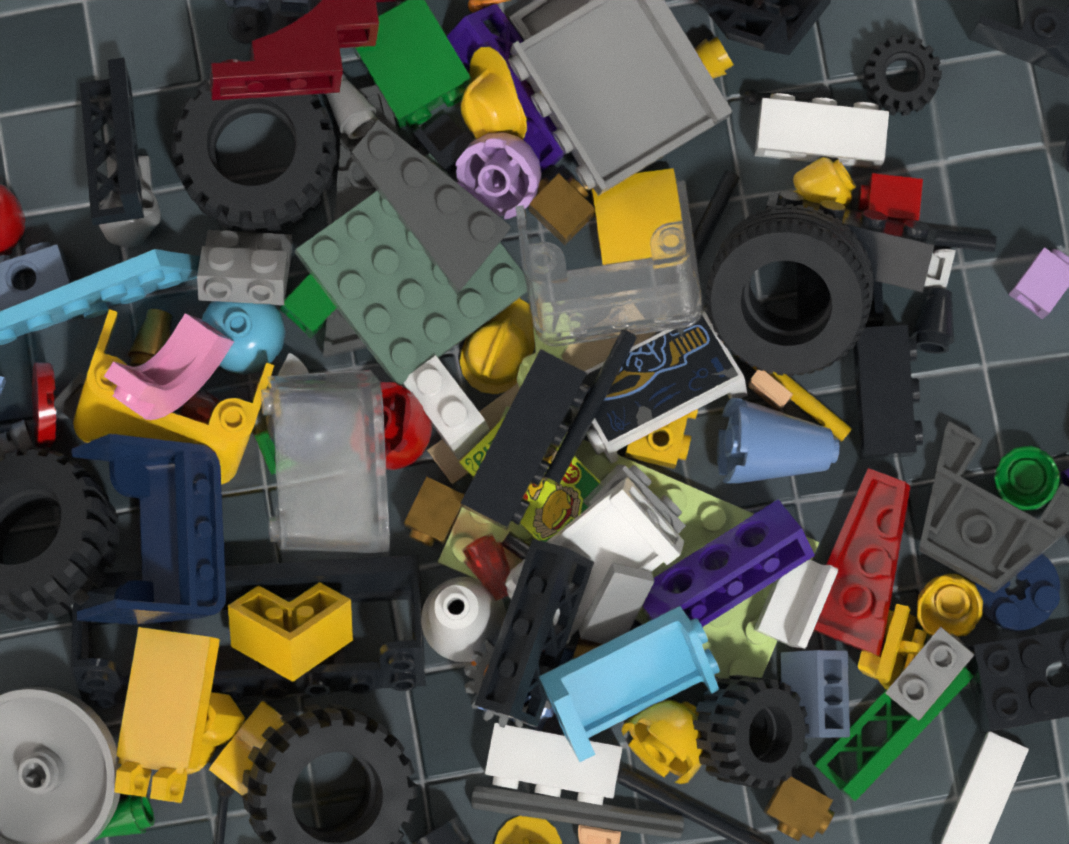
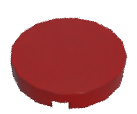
M34 363L33 430L35 446L37 448L51 447L53 442H55L56 409H54L53 394L55 378L51 363Z

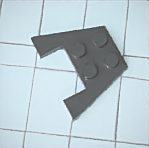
M949 421L945 427L919 551L995 593L1069 532V487L1061 483L1041 518L1038 520L962 478L980 449L982 439Z

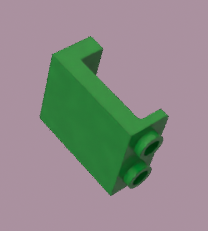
M406 0L378 16L379 28L376 46L351 47L357 58L361 59L392 111L399 128H403L408 124L410 128H415L432 117L431 111L444 103L447 107L458 104L462 101L466 87L472 82L469 73L425 0Z

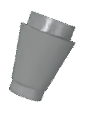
M342 74L340 93H326L340 132L346 133L350 139H357L366 135L378 119L375 116L376 108L346 79L344 74Z

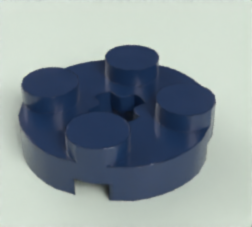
M1043 554L1016 575L1018 581L1025 580L1028 587L1023 591L1025 597L1022 600H1018L1016 595H1007L1005 588L1011 585L1010 581L995 593L975 583L983 598L982 616L986 620L1007 630L1023 631L1034 628L1049 618L1060 601V580L1054 565Z

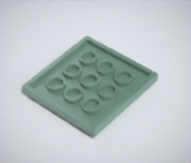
M430 153L425 156V158L449 176L446 170L444 171ZM376 191L295 250V254L392 382L402 386L409 374L435 355L440 358L532 290L534 286L504 246L499 243L457 295L439 267L435 266L425 254V249L411 231L408 232L398 219L399 215L389 202L383 199L378 191Z

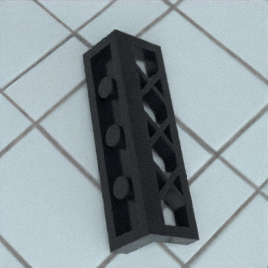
M124 57L108 60L109 79L80 83L90 212L93 226L144 218L132 82ZM111 93V103L104 110L91 103V96ZM107 123L114 128V136L107 143H104L94 137V135ZM108 157L117 161V170L110 177L97 171V168ZM111 191L120 195L123 206L108 209L100 208V202Z
M532 539L475 702L476 706L538 727L548 698L539 676L559 666L594 561L566 547ZM574 563L577 566L572 581L568 584L567 578ZM559 608L560 615L557 624L554 625L553 619L556 610ZM545 649L546 655L542 666L539 667V659L542 651ZM531 692V698L526 713L521 710L527 693Z

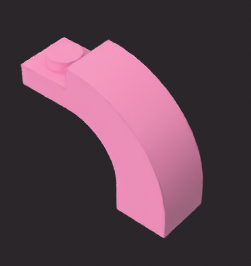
M184 314L166 344L149 361L137 367L113 361L104 377L117 385L113 394L114 398L146 420L159 419L181 407L206 383L220 365L234 341L202 319Z

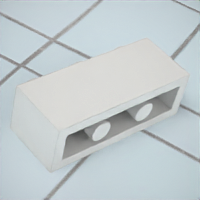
M771 94L770 99L762 98L759 107L755 156L814 162L821 157H828L833 162L839 159L844 166L880 169L885 159L889 111L879 110V105L867 102L854 103V107L837 106V101L829 98H814L812 103L795 101V96Z
M494 723L485 774L494 776L492 785L518 789L519 781L536 784L534 793L560 797L561 789L578 792L577 801L603 805L604 797L612 799L614 797L623 747L590 741L595 755L579 762L565 736L505 725L503 728L499 726V723Z

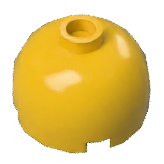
M665 699L629 717L623 724L621 730L623 736L629 731L633 737V740L628 744L631 750L644 764L660 776L665 778L671 772L679 776L675 783L685 784L691 780L702 765L699 763V756L703 753V749H698L696 739L701 738V731L694 730L693 720L698 719L699 713L696 711V707L689 702L684 701L681 704L671 699Z

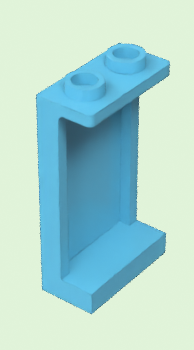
M681 606L539 676L564 736L579 762L595 755L589 738L699 682H704L711 694L719 691L714 675L719 673L720 669L709 649L704 650L702 644L708 642L706 633L699 620L695 618L690 621Z

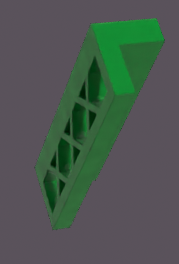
M964 667L919 721L911 714L908 716H892L891 698L885 693L886 689L850 726V737L839 738L814 766L850 801H856L971 681L974 675ZM885 704V716H874ZM904 720L892 732V721ZM868 721H886V740L878 747H862V727ZM856 735V747H844ZM862 751H874L862 763ZM839 752H856L857 770L844 782L827 764Z

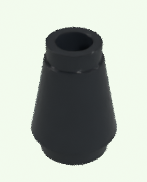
M942 288L927 290V296L912 334L916 338L918 350L932 354L947 353L950 344L954 343L953 294L951 291Z

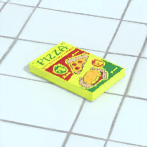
M504 418L459 462L473 478ZM551 445L544 460L551 464L559 448ZM574 456L559 486L550 484L544 478L539 487L531 483L524 496V499L530 501V505L520 524L536 540L547 542L589 508L583 500L600 484V481Z

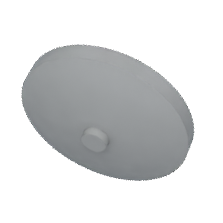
M43 686L19 688L0 695V836L6 844H90L104 831L115 813L120 798V793L114 792L116 772L121 764H118L117 746L109 729L98 714L77 697L58 689Z

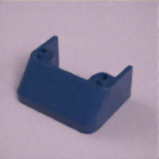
M108 434L72 448V457L109 461L110 480L115 490L123 496L139 498L142 581L132 580L123 583L116 590L114 600L78 611L77 621L136 625L200 619L219 613L226 601L221 466L216 453L208 446L118 434Z

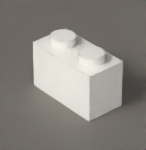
M436 355L409 374L407 380L403 383L405 388L413 392L420 401L425 413L432 422V426L457 459H460L472 450L490 432L483 416Z

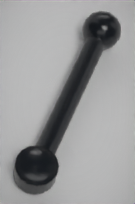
M825 86L817 88L816 91L759 93L755 89H749L744 94V101L748 105H756L759 101H762V98L770 99V95L775 93L793 95L795 100L831 98V91Z
M222 781L216 789L217 794L220 796L215 844H224L228 801L234 793V789Z

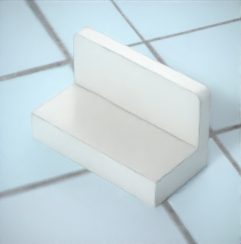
M809 559L774 581L754 630L788 646L805 649L838 573V568L831 565H821Z

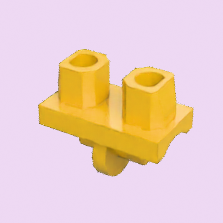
M896 604L894 611L889 610L884 637L886 641L881 658L862 650L858 662V669L862 674L879 680L887 690L924 647L927 636L925 631L916 629L918 619L909 613V606Z

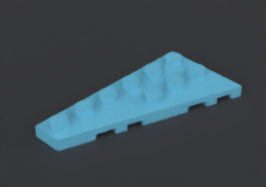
M154 249L0 311V345L10 343L16 340L18 336L42 330L82 315L85 319L103 315L109 311L108 307L119 303H132L143 299L146 294L197 278L200 256Z

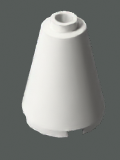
M456 577L441 583L430 593L423 606L421 623L427 642L438 654L454 662L474 661L471 656L473 650L479 651L482 654L486 651L484 639L488 638L496 645L507 612L500 595L489 584L472 577ZM464 608L461 614L453 615L456 610Z

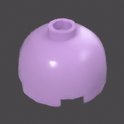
M505 132L487 133L471 142L456 162L457 183L496 215L504 216L503 219H510L521 214L537 194L541 179L539 159L531 146L520 137Z

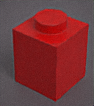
M872 173L867 185L860 186L858 210L878 211L888 217L887 219L903 223L906 220L919 221L923 179Z

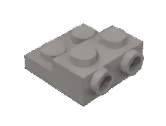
M208 230L206 244L202 246L197 273L198 300L284 305L292 254V235Z

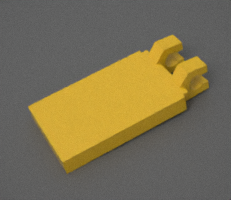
M138 628L117 747L118 764L122 765L116 772L115 793L146 797L152 772L151 769L158 771L152 777L150 798L182 803L188 777L187 768L198 770L220 639Z

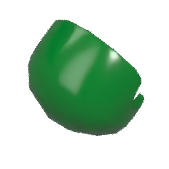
M1034 446L1015 447L1001 457L995 471L994 480L997 492L1002 500L1022 511L1038 510L1051 502L1059 488L1060 475L1053 457L1046 451Z

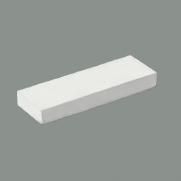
M992 732L986 733L939 844H989L1028 753V748Z

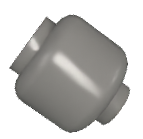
M142 186L144 218L99 225L108 241L122 247L134 248L140 246L159 224L161 217L157 199L150 190ZM113 191L101 209L123 206L120 195Z

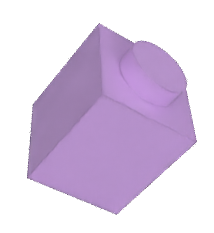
M1044 247L1008 295L1041 319L1045 318L1069 287V257L1059 250L1053 249L1050 252Z

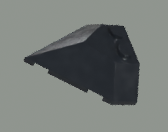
M698 0L727 39L764 51L784 55L792 53L831 3V0Z

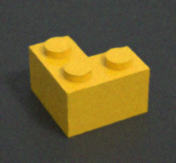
M320 582L291 602L258 585L228 605L231 647L292 682L353 641L351 599Z

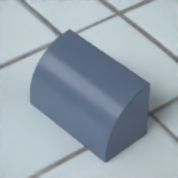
M813 650L781 652V682L791 686V691L798 693L801 698L799 706H805L807 716L804 718L805 724H809V734H805V738L850 737L848 651Z

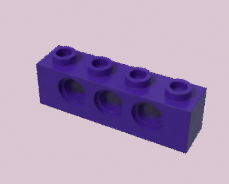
M778 499L654 577L655 582L641 608L647 619L651 621L681 606L690 621L697 618L702 627L808 561L815 554L801 526Z

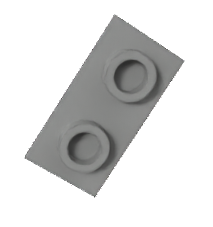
M940 627L885 693L919 721L975 654L964 646L965 643L953 633L949 634Z

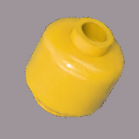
M828 157L817 159L798 171L793 178L796 188L793 192L801 194L805 200L814 203L831 200L847 206L852 200L851 190L856 188L842 162L839 159L833 162Z

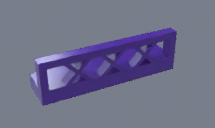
M497 4L465 16L446 37L468 73H470V62L473 54L480 47H491L504 58L526 116L527 131L523 141L531 146L539 159L541 173L551 169L566 155L554 138L553 132L557 128L549 115L543 118L539 114L531 99V95L535 94L527 79L521 82L517 78L508 61L512 45L517 41L522 43L523 39ZM490 19L500 33V37L490 33L483 22Z

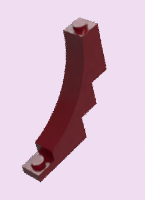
M322 0L310 12L294 23L270 35L253 40L250 61L242 62L237 59H229L221 63H211V100L340 93L343 74L340 48L376 46L379 28L376 2L405 0Z

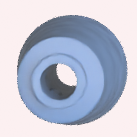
M739 398L728 400L723 410L722 417H729L727 429H719L717 465L719 475H727L723 480L724 483L739 484L827 471L831 463H835L838 459L839 440L833 437L832 430Z

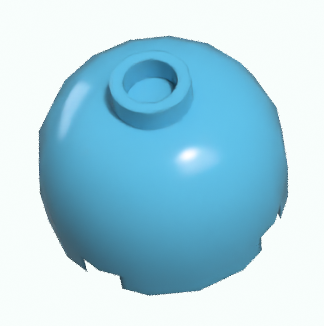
M211 301L203 314V321L234 341L219 367L227 372L242 375L260 372L264 365L271 363L283 349L286 331L283 317L275 305Z

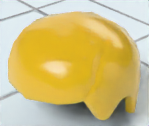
M945 574L937 576L930 580L918 595L917 618L923 630L931 636L940 627L957 637L967 636L982 617L983 598L975 583L961 575Z

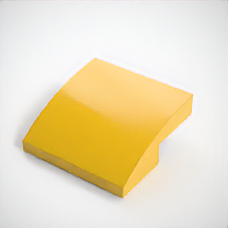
M674 168L636 173L599 196L594 188L591 189L603 268L686 257L684 230Z

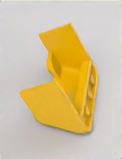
M109 309L73 419L74 431L78 438L88 443L108 434H118L205 445L211 448L218 456L221 466V485L228 483L236 475L274 365L269 363L264 365L251 403L238 398H229L221 401L213 410L208 425L172 412L159 419L146 420L113 397L117 385L104 377L113 361L126 365L121 359L105 354L118 312Z

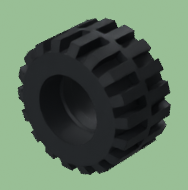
M730 675L729 679L721 678L716 681L719 691L711 694L707 690L704 693L706 700L704 703H698L696 711L699 713L698 719L693 720L694 730L701 731V738L696 739L697 748L703 749V753L699 756V763L706 765L705 771L710 776L717 777V780L726 783L765 789V787L773 788L778 786L780 780L787 781L792 776L791 769H798L801 764V752H806L808 745L805 742V734H809V724H805L804 721L807 712L805 706H799L801 698L798 693L791 691V686L773 679ZM753 722L752 736L749 741V729Z

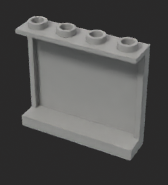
M592 0L522 43L515 42L510 50L513 57L508 61L515 75L521 82L527 79L535 94L531 95V99L537 111L543 118L549 115L557 128L553 135L559 147L565 154L572 152L579 164L575 171L580 181L587 190L594 188L598 196L727 119L733 112L665 0Z

